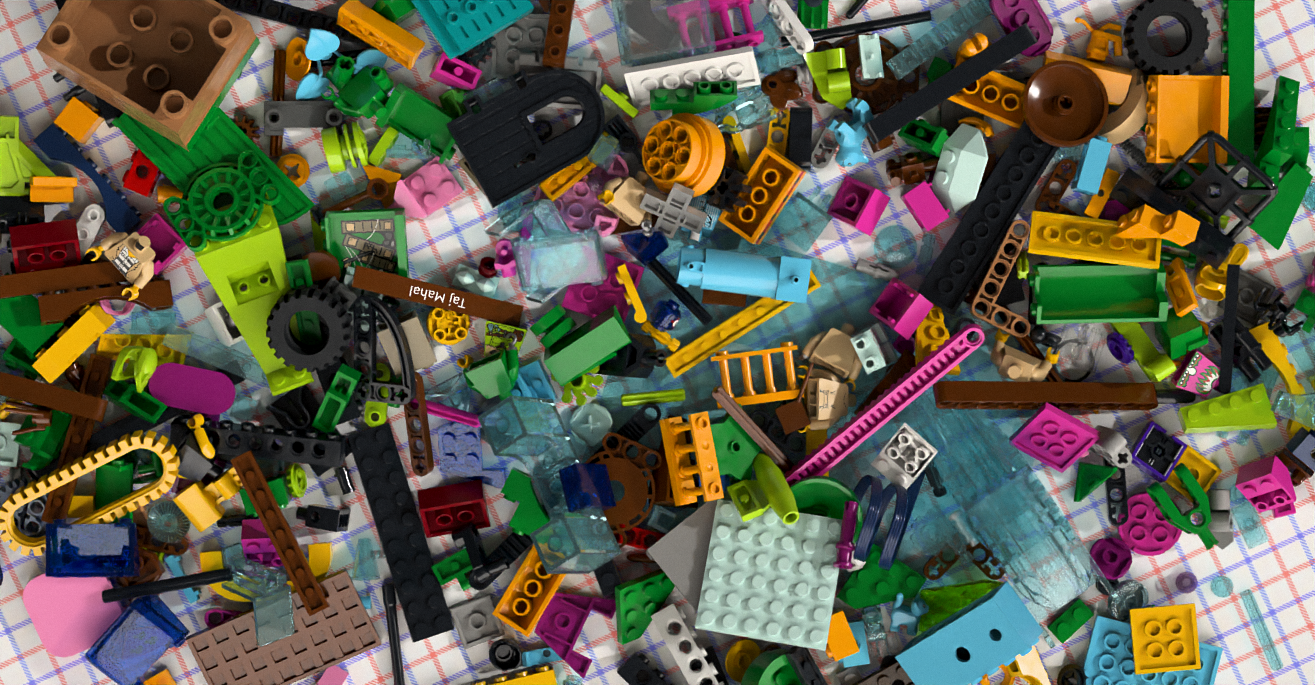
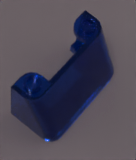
M120 518L119 523L66 524V519H53V523L46 524V577H140L136 523L132 522L131 518Z
M157 594L142 596L135 599L87 651L85 658L118 685H145L144 675L168 648H178L186 641L185 637L190 631Z

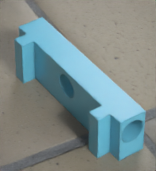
M171 555L165 559L175 577L187 575L179 562L182 559L181 555L178 557ZM194 587L182 589L190 604L200 599L199 594L202 593L200 589L197 591Z
M550 647L522 651L523 667L563 660ZM544 650H549L551 654L545 656L543 652Z

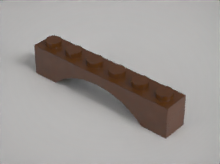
M164 277L151 279V282H148L142 289L139 288V295L136 299L128 301L140 305L149 311L172 309L173 299L170 279L164 280ZM111 283L106 288H99L97 285L88 286L83 291L71 288L59 294H55V291L43 292L42 296H38L41 326L64 323L77 310L94 302L103 300L128 301L132 296L131 291L123 296L122 291L125 288L132 287L134 283L122 286L121 283Z

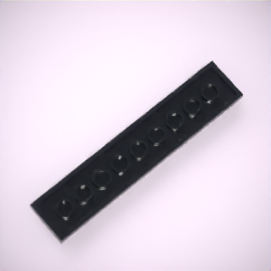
M1025 119L917 290L928 301L953 316L1059 148L1038 138L1030 130Z
M389 423L347 436L412 642L414 643L453 630L454 626L441 585L431 568L434 563Z

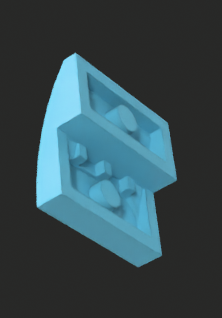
M540 359L519 368L518 379L513 389L510 390L514 398L509 404L515 417H518L558 398Z

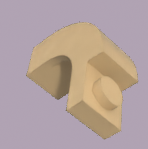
M1138 68L1131 70L1132 78L1126 101L1118 110L1107 116L1106 122L1100 130L1099 136L1107 138V142L1112 143V146L1133 136L1147 121L1146 104L1148 102L1146 83L1148 76Z

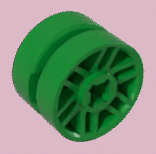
M560 303L529 328L536 337L545 333L540 342L546 349L577 325L571 316L561 320L566 314V310Z

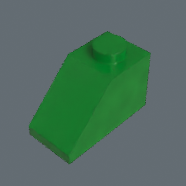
M1295 127L1293 156L1282 165V172H1285L1294 161L1298 164L1301 161L1305 164L1307 163L1309 127Z

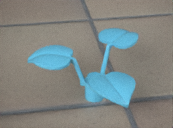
M310 28L309 38L305 46V55L309 60L317 62L318 74L309 73L300 81L295 94L297 101L317 99L321 97V93L325 94L328 90L326 86H329V79L322 76L323 70L320 60L329 59L332 53H335L338 57L343 55L337 51L340 40L335 34L326 30ZM375 48L364 50L356 58L354 75L356 76L366 66L370 68L374 66L383 68L388 56Z

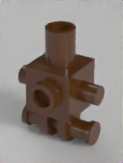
M909 152L899 156L900 162L889 159L886 161L887 177L892 186L900 185L901 180H904L905 185L926 181V172L936 171L939 158L934 157L922 160L920 152Z

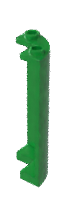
M1160 263L1159 269L1119 264L1032 265V273H1029L1028 285L1032 287L1033 303L1030 304V315L1035 316L1036 324L1167 321L1169 302L1165 294V268L1163 263Z

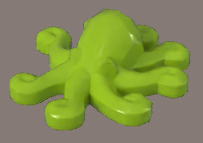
M600 366L595 367L587 373H598L600 370ZM585 373L564 385L562 401L564 403L572 401V390L573 394L577 397L576 404L579 406L585 405L587 398L582 393H586L589 397H595L597 389L592 387V384L600 386L604 381L603 377L600 375L593 377ZM552 374L551 379L557 382V380Z

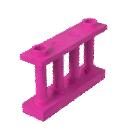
M695 0L666 7L669 22L677 24L683 49L678 50L679 59L745 46L756 47L764 42L763 31H755L749 5L754 3V0ZM738 7L741 9L747 34L734 37L728 10ZM717 12L720 15L726 39L713 42L706 16ZM696 17L699 20L704 44L692 47L685 21Z

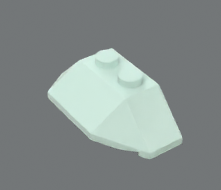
M962 123L944 143L932 181L933 192L943 208H949L954 213H957L961 208L976 199L988 161L982 130Z

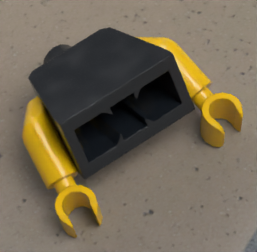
M196 414L188 420V427L195 429V431H191L176 448L177 452L175 454L180 459L177 477L190 479L195 482H200L206 474L217 479L223 470L222 467L214 463L218 452L209 441L204 428H201L204 424V417L201 414Z

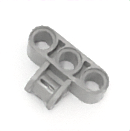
M1097 425L1094 429L1101 432L1100 439L1089 449L1095 454L1103 456L1111 465L1119 468L1128 467L1132 462V454L1125 447L1128 444L1126 439L1116 430Z

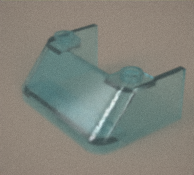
M541 198L509 210L484 231L486 234L502 237L510 230L518 231L524 226L527 228L546 260L537 268V277L541 284L525 297L529 301L543 304L584 272L587 268L588 260L551 200Z

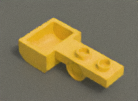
M232 466L206 486L201 480L200 482L193 481L176 493L172 500L195 528L202 532L224 515L226 510L220 503L234 496L243 487V484Z

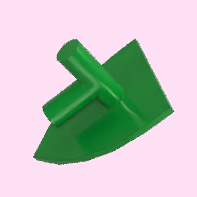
M150 452L151 464L138 466L139 474L155 473L133 479V484L151 483L163 475L161 458L155 452Z

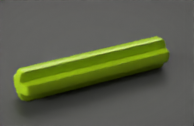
M684 389L621 395L622 406L685 400Z

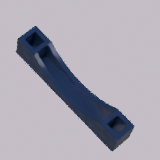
M52 123L33 140L49 159L73 165L90 177L103 197L108 224L116 232L131 233L142 223L139 218L142 214L134 205L129 207L124 202L127 200L126 196L119 189L115 192L110 186L113 182L105 173L100 175L95 170L98 167L90 157L85 159L81 154L83 149L75 141L71 144L66 138L69 134L61 127H56Z

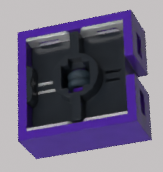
M1151 421L1146 423L1130 449L1132 454L1131 463L1161 483L1168 479L1188 445L1174 435L1168 436L1165 434L1167 431Z

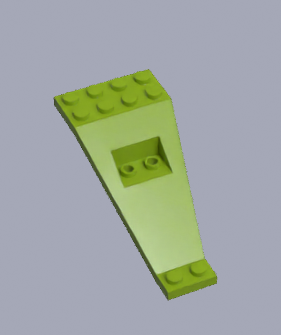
M266 192L265 198L269 199V196ZM232 204L226 205L216 210L225 211L232 206ZM264 204L259 221L245 235L225 242L207 239L206 247L200 252H194L264 371L272 395L276 396L314 382L312 372H307V368L297 371L295 370V365L290 364L289 367L284 365L285 360L282 357L277 359L274 355L276 350L274 348L270 349L268 345L270 338L266 337L267 318L278 299L290 290V284L285 265L287 260L281 232L272 205ZM257 211L254 212V215H253V217L250 219V222H251V221L254 219V217L256 216ZM190 220L184 221L186 229L191 224ZM247 225L242 227L240 230L235 231V233L242 231L245 227H247ZM229 233V234H224V235H222V234H217L218 237H224V236H229V235H230V233ZM199 236L193 237L190 241L191 245H199L202 238ZM268 279L266 283H261L262 280ZM243 287H247L245 291H241ZM294 314L290 320V329L295 338L301 342L296 314Z

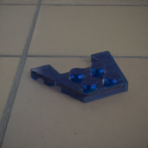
M502 406L495 407L487 412L477 413V415H481L483 418L482 425L477 428L455 421L438 427L440 471L473 481L482 479L483 484L500 489L503 488L506 482V468H483L481 428H502Z

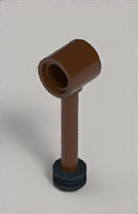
M374 178L368 183L365 191L323 210L320 207H317L318 210L316 211L314 209L311 210L312 218L320 226L321 219H324L326 211H342L368 198L378 201L384 200L390 193L389 184L381 178ZM377 183H381L384 186V192L381 195H375L372 191L373 186Z

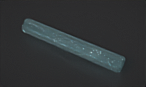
M1250 589L1242 591L1240 596L1270 667L1273 671H1277L1283 668V663L1253 592Z

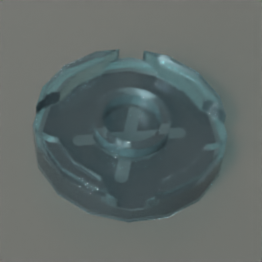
M1128 579L1121 581L1110 592L1108 609L1116 619L1122 622H1130L1129 609L1147 606L1149 593L1146 587L1137 580Z

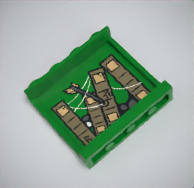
M405 208L326 211L324 219H321V230L326 233V239H323V250L331 253L339 262L338 265L342 273L339 283H344L348 266L355 268L356 265L410 278Z

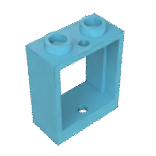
M1095 135L1091 140L1084 143L1072 183V191L1089 196L1098 194L1112 143L1107 142V138Z

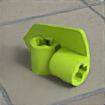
M845 48L804 53L803 57L822 99L843 110L846 107L845 104L852 98Z

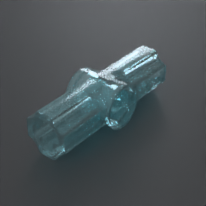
M793 46L780 50L770 49L755 55L759 74H769L780 71L782 68L803 64L802 54H799Z

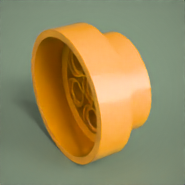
M679 113L658 122L651 128L643 144L642 161L646 172L660 190L669 194L676 182L694 190L695 192L692 197L694 198L706 193L718 180L725 161V143L721 131L711 120L690 113Z

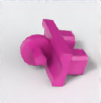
M500 239L495 246V270L501 269L503 278L515 276V267L518 266L520 253L519 244L514 245L509 239Z

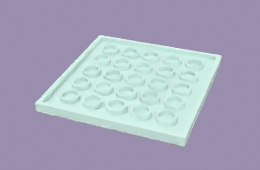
M717 499L695 628L826 651L839 568L834 567L833 562L836 561V543L840 540L842 520L799 513V519L795 523L787 525L769 507L763 515L743 522L733 501Z

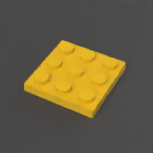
M1195 603L1129 609L1134 673L1136 675L1201 669Z

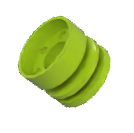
M358 121L352 122V133H350L347 124H343V135H339L336 127L321 130L323 147L332 174L346 171L347 160L351 161L354 168H358L357 158H360L362 166L368 165L369 151L367 141Z

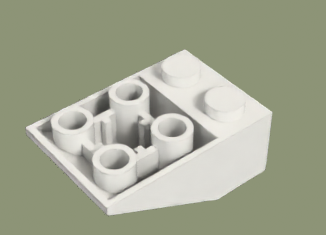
M904 423L873 460L871 465L892 483L903 486L907 490L938 451Z

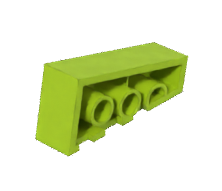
M1263 383L1182 407L1177 413L1184 434L1275 429L1277 426V421Z

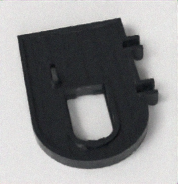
M524 69L507 78L512 86L511 89L485 103H482L480 97L476 94L462 102L467 113L446 124L447 129L492 209L581 160L597 145L605 124L604 107L595 88L583 77L565 70H549L528 78ZM523 80L527 86L520 90L517 83ZM563 97H571L577 100L582 107L581 121L573 128L542 144L539 137H537L538 134L533 131V125L527 116ZM478 105L481 112L474 115L471 108ZM528 154H533L535 157L534 161H528L517 168L513 166L515 163L525 159Z

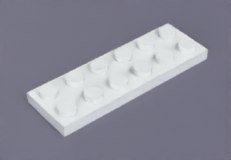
M752 46L624 68V76L633 107L650 104V90L693 89V82L737 81V88L761 84Z

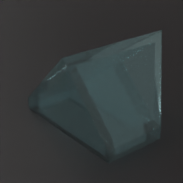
M461 372L425 391V397L429 401L469 412L472 389L468 387L465 377Z

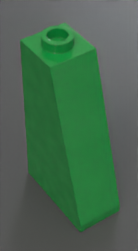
M1294 161L1282 174L1278 183L1279 193L1254 219L1255 222L1249 226L1277 250L1281 247L1313 178L1312 174L1309 173L1312 169L1303 161L1299 164Z

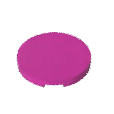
M1147 491L1136 493L1127 499L1128 520L1124 525L1117 528L1122 541L1132 551L1145 556H1155L1165 553V551L1178 542L1182 530L1166 521ZM1172 500V502L1174 503V505L1177 507V509H1178L1179 512L1181 513V511H1180L1179 507L1177 506V504ZM1118 513L1117 522H1120L1124 515Z

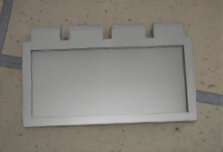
M520 52V59L515 60L514 74L524 69L527 77L531 78L544 71L562 69L543 67V54L539 55V62H535V53ZM566 56L564 70L583 77L595 88L600 96L602 67H598V59L583 57L582 66H579V57ZM523 80L517 83L520 90L527 86ZM571 97L560 98L545 106L582 110L579 102Z

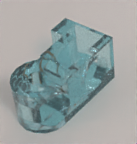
M880 605L860 608L868 642L886 640ZM869 612L877 613L875 616L872 617L866 616V614Z

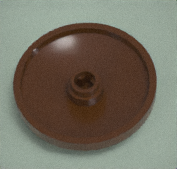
M1054 61L1040 67L1026 82L1021 97L1022 113L1030 130L1042 141L1057 147H1076L1088 142L1102 129L1108 116L1109 102L1103 83L1092 70L1073 61Z

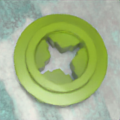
M298 463L290 464L286 470L287 486L294 498H301L307 489L306 474Z

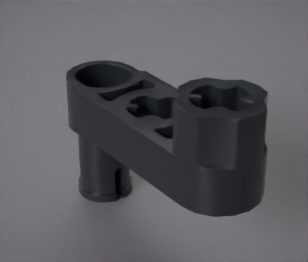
M472 522L452 531L451 536L457 548L461 549L466 546L472 568L480 583L510 568V563L506 556H502L490 563L488 562L478 529Z

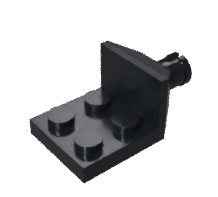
M628 333L632 342L617 350L616 356L599 365L600 370L596 374L648 379L654 366L663 367L666 364L667 360H660L659 357H667V354L664 350H656V345L650 335Z

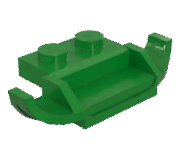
M34 404L32 405L39 408H45ZM52 410V425L50 427L46 426L45 431H34L16 436L14 441L19 445L30 448V452L33 453L30 461L27 463L23 462L22 467L34 471L46 467L53 459L57 460L65 442L72 418L71 414ZM27 415L20 429L37 426L32 423V415Z

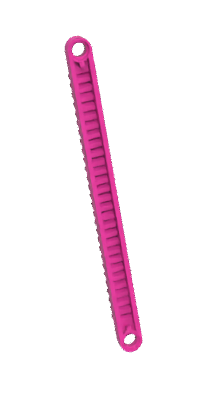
M968 324L950 339H946L944 344L939 345L936 351L933 350L922 362H918L916 367H912L911 371L905 373L903 378H899L896 384L891 385L890 389H886L876 400H872L869 406L866 405L863 411H859L856 417L853 416L850 422H846L844 427H840L829 439L826 438L823 444H819L817 449H813L810 455H806L804 460H800L798 465H794L790 471H787L784 477L788 485L790 486L805 477L823 476L981 346L984 341L982 328L977 324ZM971 331H976L979 336L976 340L971 341L967 339V334Z

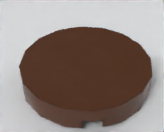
M316 250L306 253L302 258H308L312 281L314 285H318V289L322 290L334 276L339 282L342 274L337 258L331 253L324 250Z

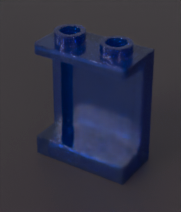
M575 463L558 470L569 513L582 509H596L597 512H602L616 506L606 464Z

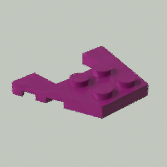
M555 592L544 610L534 633L580 677L585 678L592 659L572 649L590 611L592 610L612 620L616 611V600Z

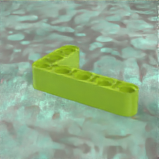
M1138 322L1110 323L1114 331L1123 335V338L1132 346L1131 349L1134 351L1133 357L1151 382H1160L1177 370L1167 354L1158 352Z

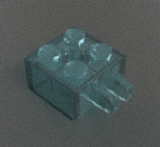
M819 186L815 188L809 198L797 192L771 227L805 253L833 218L823 210L832 198L830 194L823 198L819 207L812 202L821 192V187ZM798 217H805L807 226L799 228L796 219Z

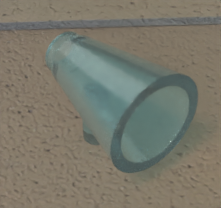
M358 539L352 580L368 581L380 579L376 559L385 558L383 550L373 549L371 539Z

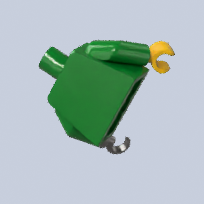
M509 333L505 337L506 339L510 336L514 337V340L508 343L509 347L506 350H500L477 361H474L471 355H464L466 363L463 358L457 360V365L464 368L463 374L470 389L482 394L486 399L498 395L503 404L510 402L514 398L510 390L513 389L518 379L519 359L517 347H514L517 342V336L514 333Z

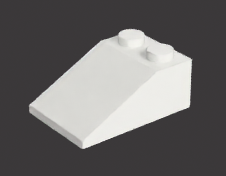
M222 301L204 310L223 349L244 339Z

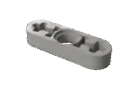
M836 110L832 113L828 122L834 119V116L838 117L842 114L844 115L843 120L847 123L850 121V117L846 111ZM826 127L811 154V164L819 169L829 164L838 146L837 140L834 145L825 144L824 136L827 133L834 134L833 131ZM821 144L824 148L831 149L830 154L826 151L824 155L826 162L817 164V159L814 156L815 154L819 155L822 151L821 148H818Z

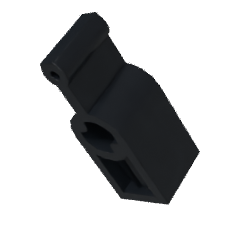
M617 114L604 124V130L619 146L621 151L625 153L632 152L638 159L639 165L644 167L643 162H641L642 156L636 149L638 141L635 134L620 115ZM624 138L628 140L632 138L634 145L631 148L629 146L623 147L622 140Z

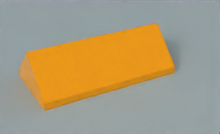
M347 0L338 10L337 24L407 69H412L426 44L425 42L359 0Z
M1048 50L1045 51L1042 66L1060 60L1080 63L1099 77L1106 89L1109 104L1120 107L1124 104L1132 78L1130 68Z
M959 57L954 68L965 62L966 59ZM991 71L948 98V100L1018 129L1024 120L1021 97L1025 84Z
M534 543L492 613L527 637L531 634L573 564L564 554L559 555L550 550L551 547L546 544L539 545Z

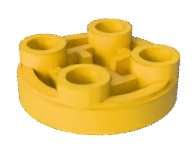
M433 307L427 315V331L438 343L444 345L456 344L467 337L470 328L469 315Z

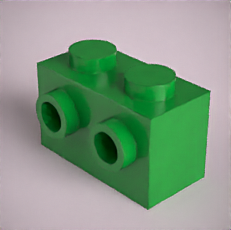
M923 119L911 121L903 126L898 133V136L907 145L940 158L944 143L949 138L947 130L937 125L934 127Z

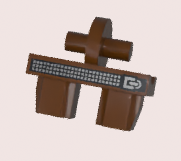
M1286 448L1274 453L1288 468V471L1291 472L1290 478L1294 487L1299 486L1304 480L1313 476L1314 471Z

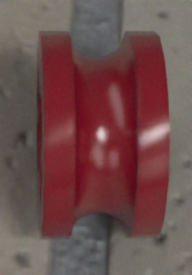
M484 257L481 259L478 267L480 275L485 278L496 276L495 258Z

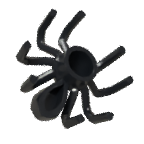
M1264 286L1256 295L1253 306L1256 311H1265L1259 316V319L1263 320L1266 317L1270 319L1268 330H1273L1275 335L1283 338L1292 336L1301 330L1299 326L1304 324L1303 321L1293 326L1287 325L1286 316L1294 309L1295 304L1292 303L1287 308L1280 302L1285 295L1283 292L1274 300L1273 304L1271 302L1269 304L1260 302V298L1267 289Z

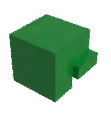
M378 0L371 8L396 25L410 18L417 11L411 0Z
M1174 307L1168 309L1167 321L1154 322L1155 337L1171 360L1186 355L1187 350L1191 351L1208 344V337L1192 311L1180 317L1176 315Z

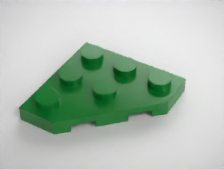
M873 543L863 568L852 572L836 597L852 608L858 609L893 602L897 599V593H902L904 599L913 598L927 579L896 558L889 571L879 568L878 564L882 549Z
M661 568L615 586L617 640L620 644L624 645L642 636L652 621L651 616L659 611L674 589L675 585Z

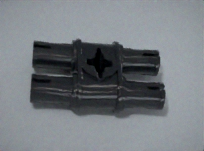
M1236 317L1233 367L1239 369L1249 383H1252L1261 374L1250 362V357L1256 362L1262 372L1274 363L1264 353L1262 344L1251 334L1249 327H1244ZM1219 324L1210 331V334L1217 340L1222 350L1223 326Z

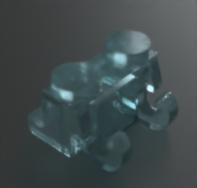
M1081 145L1068 148L1059 147L1053 156L1056 162L1065 158H1070L1073 162L1082 160Z

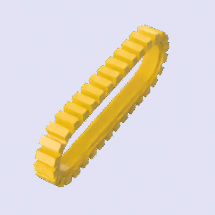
M143 430L134 431L132 437L127 433L121 436L119 442L115 439L107 447L106 445L99 447L96 453L91 451L86 454L84 459L80 457L74 460L73 464L68 463L61 470L58 468L52 471L49 476L46 474L40 477L37 482L34 480L28 483L26 488L24 486L18 488L14 494L11 493L0 508V530H3L0 537L3 542L12 540L8 547L13 551H16L21 546L22 555L29 556L33 549L34 556L43 555L45 550L50 553L56 550L58 545L62 547L69 540L72 542L78 539L81 533L84 536L90 533L92 528L96 530L102 527L104 522L108 524L114 521L116 516L120 518L127 511L132 512L136 510L139 504L141 507L148 504L151 498L153 501L160 498L163 492L166 493L172 487L179 472L180 459L179 456H175L177 452L175 446L172 444L165 447L169 439L161 435L158 441L155 440L157 432L148 430L144 437ZM138 448L149 449L155 452L162 460L164 465L163 475L156 481L46 536L39 538L28 537L22 534L15 525L14 512L20 506Z

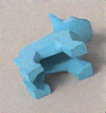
M851 98L845 105L847 108L852 109L853 120L847 123L844 121L838 123L835 119H831L825 126L835 134L839 144V151L836 154L835 160L842 167H851L858 162H869V159L861 150V144L867 137V133L862 126L873 120L874 117L870 111V106L864 100Z

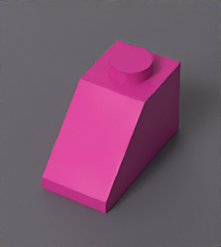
M443 52L437 57L429 77L450 87L474 91L482 71L457 58L450 60L446 53Z

